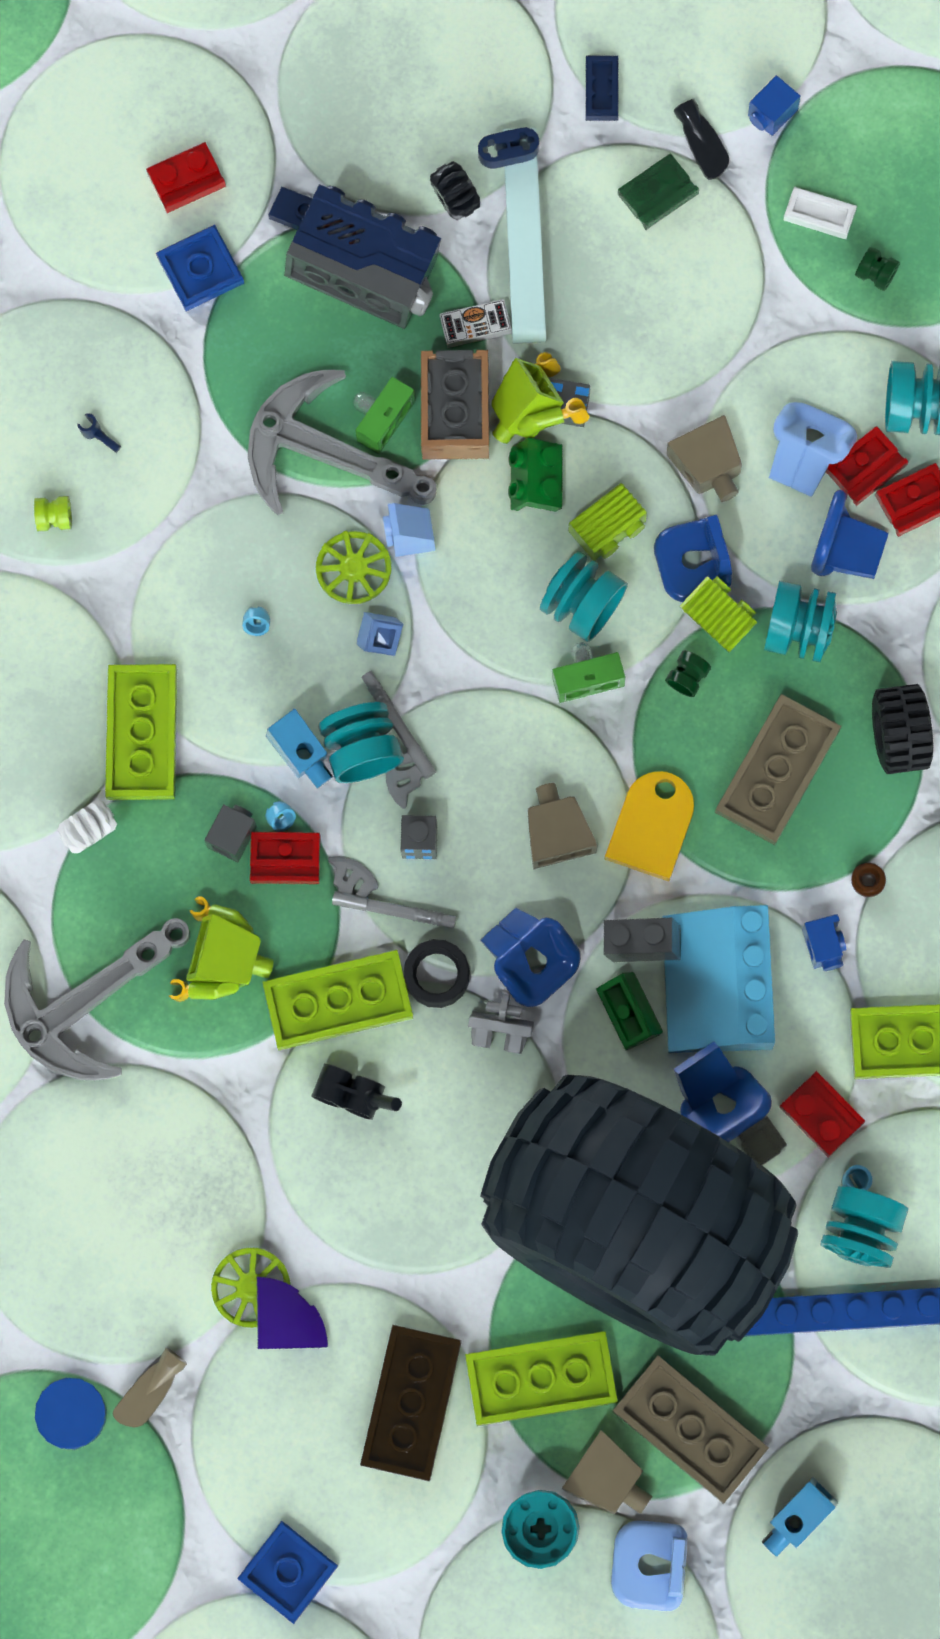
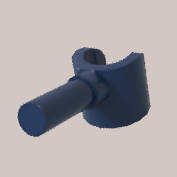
M90 413L85 414L86 418L92 423V426L83 428L77 423L81 434L87 439L96 438L117 453L121 446L101 430L94 415Z

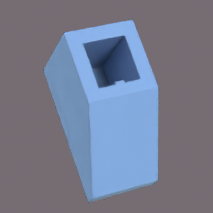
M397 503L388 504L389 516H383L387 547L394 546L395 557L435 551L429 509Z

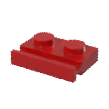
M206 142L146 168L148 177L166 213L226 187L225 180Z
M876 426L853 445L848 455L842 461L836 464H829L826 473L841 490L849 495L857 506L904 469L909 461L901 456L898 452L899 450Z
M936 463L876 491L875 497L890 524L895 528L898 537L940 517V469Z
M251 832L250 883L319 884L320 833Z
M817 1071L779 1107L828 1158L865 1123V1120Z

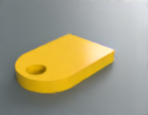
M663 771L647 773L638 778L631 785L604 860L669 882L693 816L694 800L688 785L678 776ZM663 782L670 783L675 789L674 795L668 799L660 798L655 792L658 784Z

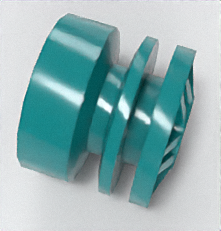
M891 361L886 393V432L908 433L913 418L919 419L921 434H927L930 419L934 420V434L940 435V366L937 379H933V365L930 363L926 364L922 378H916L913 362Z
M577 551L558 569L551 579L540 604V610L548 615L556 609L554 620L557 622H561L572 613L573 616L569 630L586 642H590L611 618L626 592L628 583L611 571H606L595 580L598 563L590 561L585 566L587 555Z
M779 581L764 650L786 655L792 641L799 642V658L804 659L807 644L814 645L815 650L812 661L821 663L822 656L831 643L836 621V593L828 591L825 605L822 606L817 604L819 589L814 588L809 601L804 602L801 601V585Z
M368 702L350 706L327 716L319 723L320 734L326 737L323 742L324 747L328 750H337L330 756L329 762L335 781L338 783H353L385 774L403 763L404 757L398 738L394 735H386L392 730L393 723L392 720L387 718L389 710L385 703Z
M838 1186L831 1210L845 1218L844 1222L827 1221L826 1229L838 1236L823 1235L820 1245L837 1254L838 1257L863 1266L891 1268L894 1257L882 1250L896 1251L898 1243L884 1234L885 1231L902 1232L909 1208L893 1199L867 1190Z
M537 1490L526 1493L511 1503L503 1517L501 1533L504 1545L513 1559L526 1567L543 1569L556 1566L569 1556L578 1541L580 1525L575 1509L566 1498L556 1492ZM538 1518H544V1523L551 1525L552 1528L551 1531L545 1533L544 1539L539 1538L538 1532H532V1526L538 1524Z

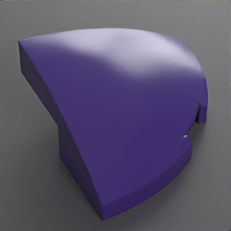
M257 1277V1349L328 1347L326 1329L318 1310L299 1294L298 1289L277 1279Z

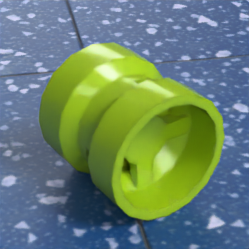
M59 496L56 500H52L51 503L45 497L34 499V516L37 532L48 531L51 525L58 527L60 530L72 529V511L69 496Z

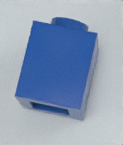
M776 75L750 101L748 116L751 123L760 131L765 130L773 136L798 111L801 95Z

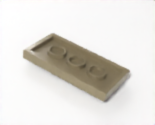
M781 694L715 809V813L776 845L838 735L841 726Z
M659 1356L654 1359L612 1411L722 1504L727 1501L769 1449L767 1445Z

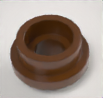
M863 863L853 871L851 884L859 895L874 897L884 889L886 876L878 865ZM869 875L873 877L875 883L872 886H866L863 884L862 878Z

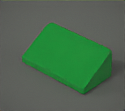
M634 972L622 973L596 988L625 1051L663 1033Z

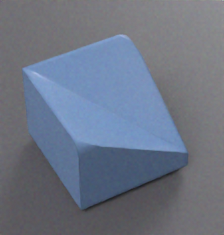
M364 612L357 645L367 652L395 656L403 623L392 616Z

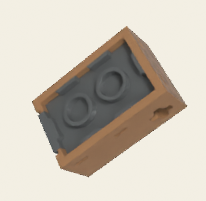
M473 350L436 351V354H433V351H421V449L423 460L489 459L488 350H476V353H473Z

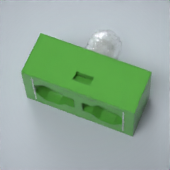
M391 377L377 398L367 392L358 393L354 397L353 404L365 416L355 429L357 441L380 454L415 403L414 389Z
M579 642L573 646L571 651L573 664L552 669V679L559 703L625 686L626 677L619 653L616 652L594 658L590 646L584 642Z

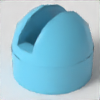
M259 606L257 608H249L243 616V630L253 636H261L268 632L270 617L266 609Z
M281 801L274 802L273 806L267 808L265 817L273 830L282 832L293 825L296 814L288 804ZM280 814H283L280 819L277 818Z
M854 1165L843 1174V1186L855 1188L849 1177L850 1174L859 1189L868 1190L872 1185V1175L864 1166Z

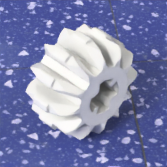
M94 801L60 823L57 830L64 845L72 853H80L114 831L117 822L114 819V814L103 801Z

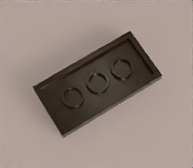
M392 1325L360 1466L428 1482L431 1481L462 1340Z

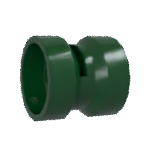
M871 246L863 256L855 276L862 280L871 279L875 287L885 291L894 278L900 262L892 257H881L880 251Z
M684 650L677 659L678 666L676 670H671L665 681L677 692L688 697H695L700 688L699 681L701 678L707 677L711 670V665L700 656Z

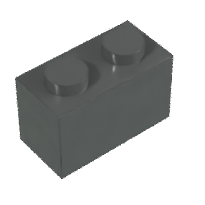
M672 917L604 920V955L612 962L681 960V926Z

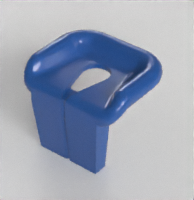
M837 490L833 495L812 560L811 570L818 576H826L836 571L874 579L889 533L850 518L844 506L847 494L843 490Z
M717 515L666 528L657 536L654 543V554L664 589L671 598L684 602L707 576L712 581L717 576L727 586H731V562ZM689 551H710L713 559L696 569H688L682 563L683 555Z
M517 908L480 939L496 958L494 963L496 975L515 1001L525 1007H535L545 1002L576 973L580 965V950L558 921L547 917L538 920ZM531 946L542 953L547 959L545 968L538 973L531 971L525 952Z
M712 1042L697 1052L695 1056L690 1057L674 1068L678 1084L685 1099L680 1107L681 1115L727 1142L734 1140L760 1122L770 1111L772 1104L770 1094L749 1071L739 1066L732 1067L715 1042ZM721 1093L735 1101L736 1106L731 1112L721 1114L717 1112L713 1097Z

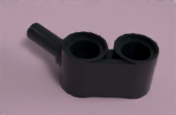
M325 1063L311 1095L312 1098L322 1103L343 1108L354 1115L373 1120L375 1112L379 1108L399 1111L402 1106L401 1099L382 1095L385 1089L384 1085L362 1076H356L353 1079V1075L350 1072Z

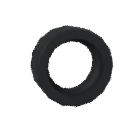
M432 939L420 943L410 952L405 961L404 979L407 989L417 1002L427 1007L443 1008L454 1004L464 995L469 985L470 970L465 954L456 945L446 940ZM432 954H443L449 957L457 968V979L454 985L448 991L440 994L424 990L416 977L420 962L426 956Z

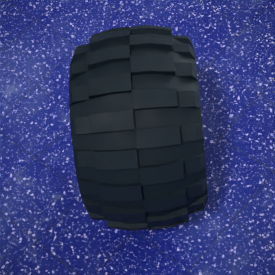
M565 1075L551 1092L546 1088H542L535 1093L517 1113L490 1161L480 1195L484 1199L483 1202L488 1206L481 1225L492 1241L508 1255L547 1281L615 1320L664 1344L695 1355L715 1356L727 1340L739 1342L763 1316L790 1266L798 1237V1230L791 1226V1220L797 1206L796 1201L782 1182L764 1166L726 1140L683 1115L632 1090L591 1076Z

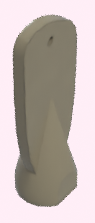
M166 1348L159 1362L150 1367L121 1399L113 1410V1417L125 1426L140 1427L144 1425L167 1395L175 1375L187 1365L186 1361L171 1349Z

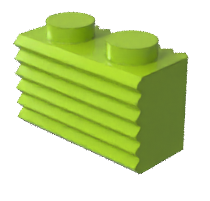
M620 483L569 522L568 532L593 561H596L601 556L603 559H606L619 548L618 543L628 536L632 539L645 528L644 523L646 522L647 512L633 495L629 493L628 489Z
M707 576L679 607L729 653L757 623L752 618L756 612L744 600L741 599L737 604L727 595L731 588L719 577L716 576L712 581Z

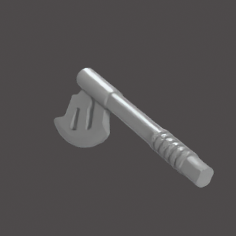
M369 671L361 678L374 700L387 705L389 710L387 718L392 720L394 730L407 749V753H402L404 760L399 766L415 763L409 770L397 771L396 767L386 773L389 793L394 801L402 809H405L407 807L408 794L421 786V778L427 779L434 775L436 771L394 708V704L388 698L385 690L380 686V682L377 681L372 671ZM410 778V783L398 788L397 783L399 781Z
M340 856L328 858V862L336 869L333 885L338 889V892H334L332 905L454 928L456 916L367 898L372 891L378 889L377 881L372 873L361 863L350 858ZM350 869L353 871L349 879L344 881L343 878L346 870ZM362 879L364 882L356 895H352L353 887Z

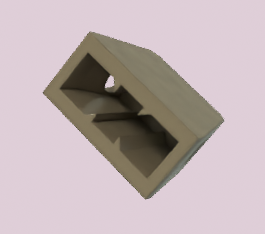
M725 415L667 443V456L698 494L714 488L720 501L725 502L739 493L732 479L741 473L742 463Z
M548 783L537 787L536 792L540 805L528 808L533 870L595 854L597 851L595 838L575 797L559 799L555 783Z
M602 1431L596 1436L562 1487V1490L614 1515L623 1502L641 1514L653 1497L635 1484L643 1470Z

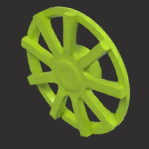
M343 531L322 546L316 561V575L320 586L331 598L346 604H361L374 599L385 589L391 576V559L385 546L372 534L358 531ZM350 538L364 539L356 554L353 553ZM344 540L347 555L343 556L334 550L332 546ZM370 542L380 550L379 553L364 558L363 556ZM326 553L340 561V564L322 565ZM384 558L385 572L368 568L370 563ZM339 571L340 575L327 586L322 573ZM367 574L383 579L375 591H373L365 579ZM343 580L349 582L347 598L333 592ZM360 582L368 595L353 599L354 583Z
M243 1248L227 1255L217 1266L211 1283L212 1298L220 1314L235 1325L248 1328L257 1327V1321L240 1320L248 1303L253 1305L257 1319V1277H266L277 1266L283 1276V1282L291 1285L289 1274L284 1264L274 1254L260 1248ZM250 1254L249 1272L244 1273L234 1258ZM257 1254L267 1257L272 1261L260 1274H257L255 1271ZM228 1263L231 1264L239 1275L238 1280L220 1277L223 1268ZM222 1283L234 1286L236 1291L219 1299L217 1285ZM240 1298L241 1303L234 1317L222 1305Z

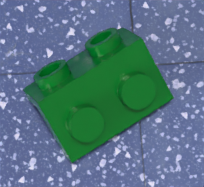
M526 438L512 446L508 458L511 467V483L508 489V495L511 499V510L519 511L526 506L553 512L562 509V444Z

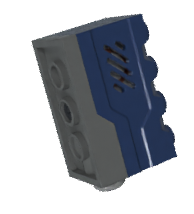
M319 184L286 253L284 276L405 329L412 313L422 316L430 304L433 291L428 278L436 263L442 238L438 237L433 230L427 227L419 226L415 230L406 226V220L398 214L388 213L387 216L376 213V207L366 200L358 199L356 203L344 198L345 193L337 187H325Z

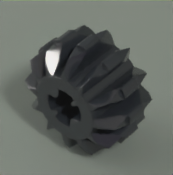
M452 161L447 165L444 164L430 175L431 185L435 194L453 219L458 221L463 217L466 218L480 207V197L476 192V188L473 186L466 171L458 163Z

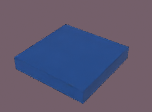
M215 225L156 252V256L185 312L245 284Z
M281 1521L237 1579L295 1624L338 1568V1565Z

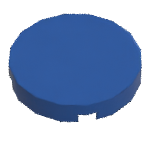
M64 1378L51 1383L42 1391L36 1403L35 1421L38 1431L47 1442L61 1449L76 1450L93 1442L100 1435L106 1423L107 1409L102 1395L92 1384L80 1378Z

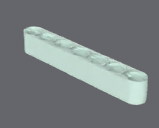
M526 139L520 140V146L523 147V150H528L530 143H527ZM536 156L527 162L505 166L513 344L546 342L538 162Z

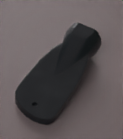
M691 99L680 104L674 109V113L682 122L683 131L690 150L705 178L708 180L716 179L723 174L729 164L728 153L715 130L699 113L696 100Z

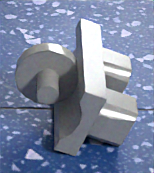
M502 994L501 1003L487 1001L486 1011L499 1013V1015L472 1011L468 1027H472L471 1037L473 1046L490 1048L493 1031L506 1033L505 1051L522 1054L527 1037L530 1038L534 1022L507 1017V1015L520 1017L522 1007L509 1005L510 995Z

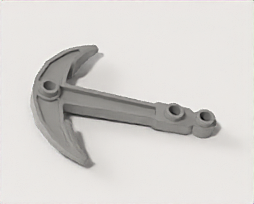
M345 370L314 371L303 374L281 385L262 404L250 429L248 462L253 483L260 497L277 515L283 513L276 489V465H274L280 447L368 479L372 485L400 497L410 496L415 503L420 505L429 504L434 500L436 484L429 476H416L414 471L408 467L384 457L376 458L293 419L304 401L310 404L325 389L345 379ZM271 418L276 421V424L273 427H266L263 424L264 421ZM394 470L399 475L395 479H389L386 473ZM420 483H425L429 486V490L420 492L416 487Z
M178 918L168 920L164 923L161 931H152L127 949L123 957L42 1010H38L29 992L33 990L29 969L31 942L24 939L17 948L8 967L4 1000L11 1029L20 1045L33 1059L57 1074L78 1080L90 1081L121 1076V1067L98 1062L78 1050L73 1053L59 1039V1036L134 977L144 975L168 958L173 948H180L186 945L190 939V930L187 924ZM173 930H181L183 932L182 938L179 940L171 939L170 935ZM150 949L155 952L151 960H144L142 958L145 950ZM34 1030L41 1031V1038L35 1042L29 1039L30 1033Z

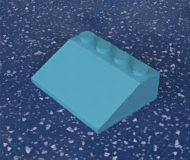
M768 905L732 906L662 916V918L672 917L681 926V960H664L668 1053L699 1052L712 1042H715L721 1051L773 1050L775 1030Z

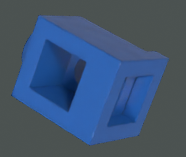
M838 914L804 923L802 932L814 969L823 967L824 971H830L844 965L842 951H846L845 939L841 930H835L840 921Z

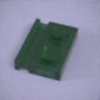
M671 153L618 189V196L633 215L641 221L645 230L699 194L697 185L692 183L689 175Z

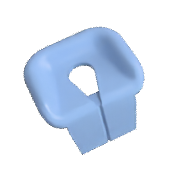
M800 402L788 403L783 407L774 422L773 431L779 444L769 478L812 497L829 464H836L842 461L850 452L857 440L856 430L848 422L811 405ZM806 429L818 430L824 436L814 442L806 440Z
M636 1520L625 1524L618 1531L614 1542L611 1587L615 1597L622 1604L631 1608L672 1611L680 1606L684 1591V1567L686 1566L688 1541L687 1533L682 1526L673 1523ZM645 1554H652L671 1561L670 1573L653 1576L644 1575L638 1568L639 1559Z

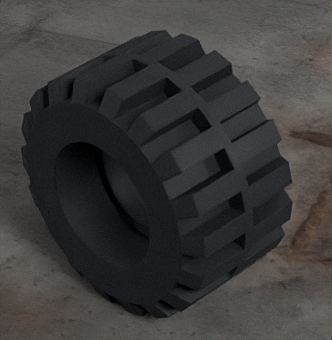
M919 684L876 689L872 699V721L875 745L881 767L886 774L929 769L933 759V732L929 706L924 691Z

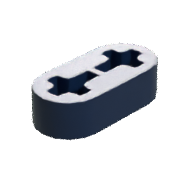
M527 127L485 136L478 144V159L483 166L490 169L530 161L539 152V136L533 129ZM521 139H526L527 143H530L528 150H523V147L520 146ZM494 146V149L497 151L496 157H491V154L487 153L488 147Z

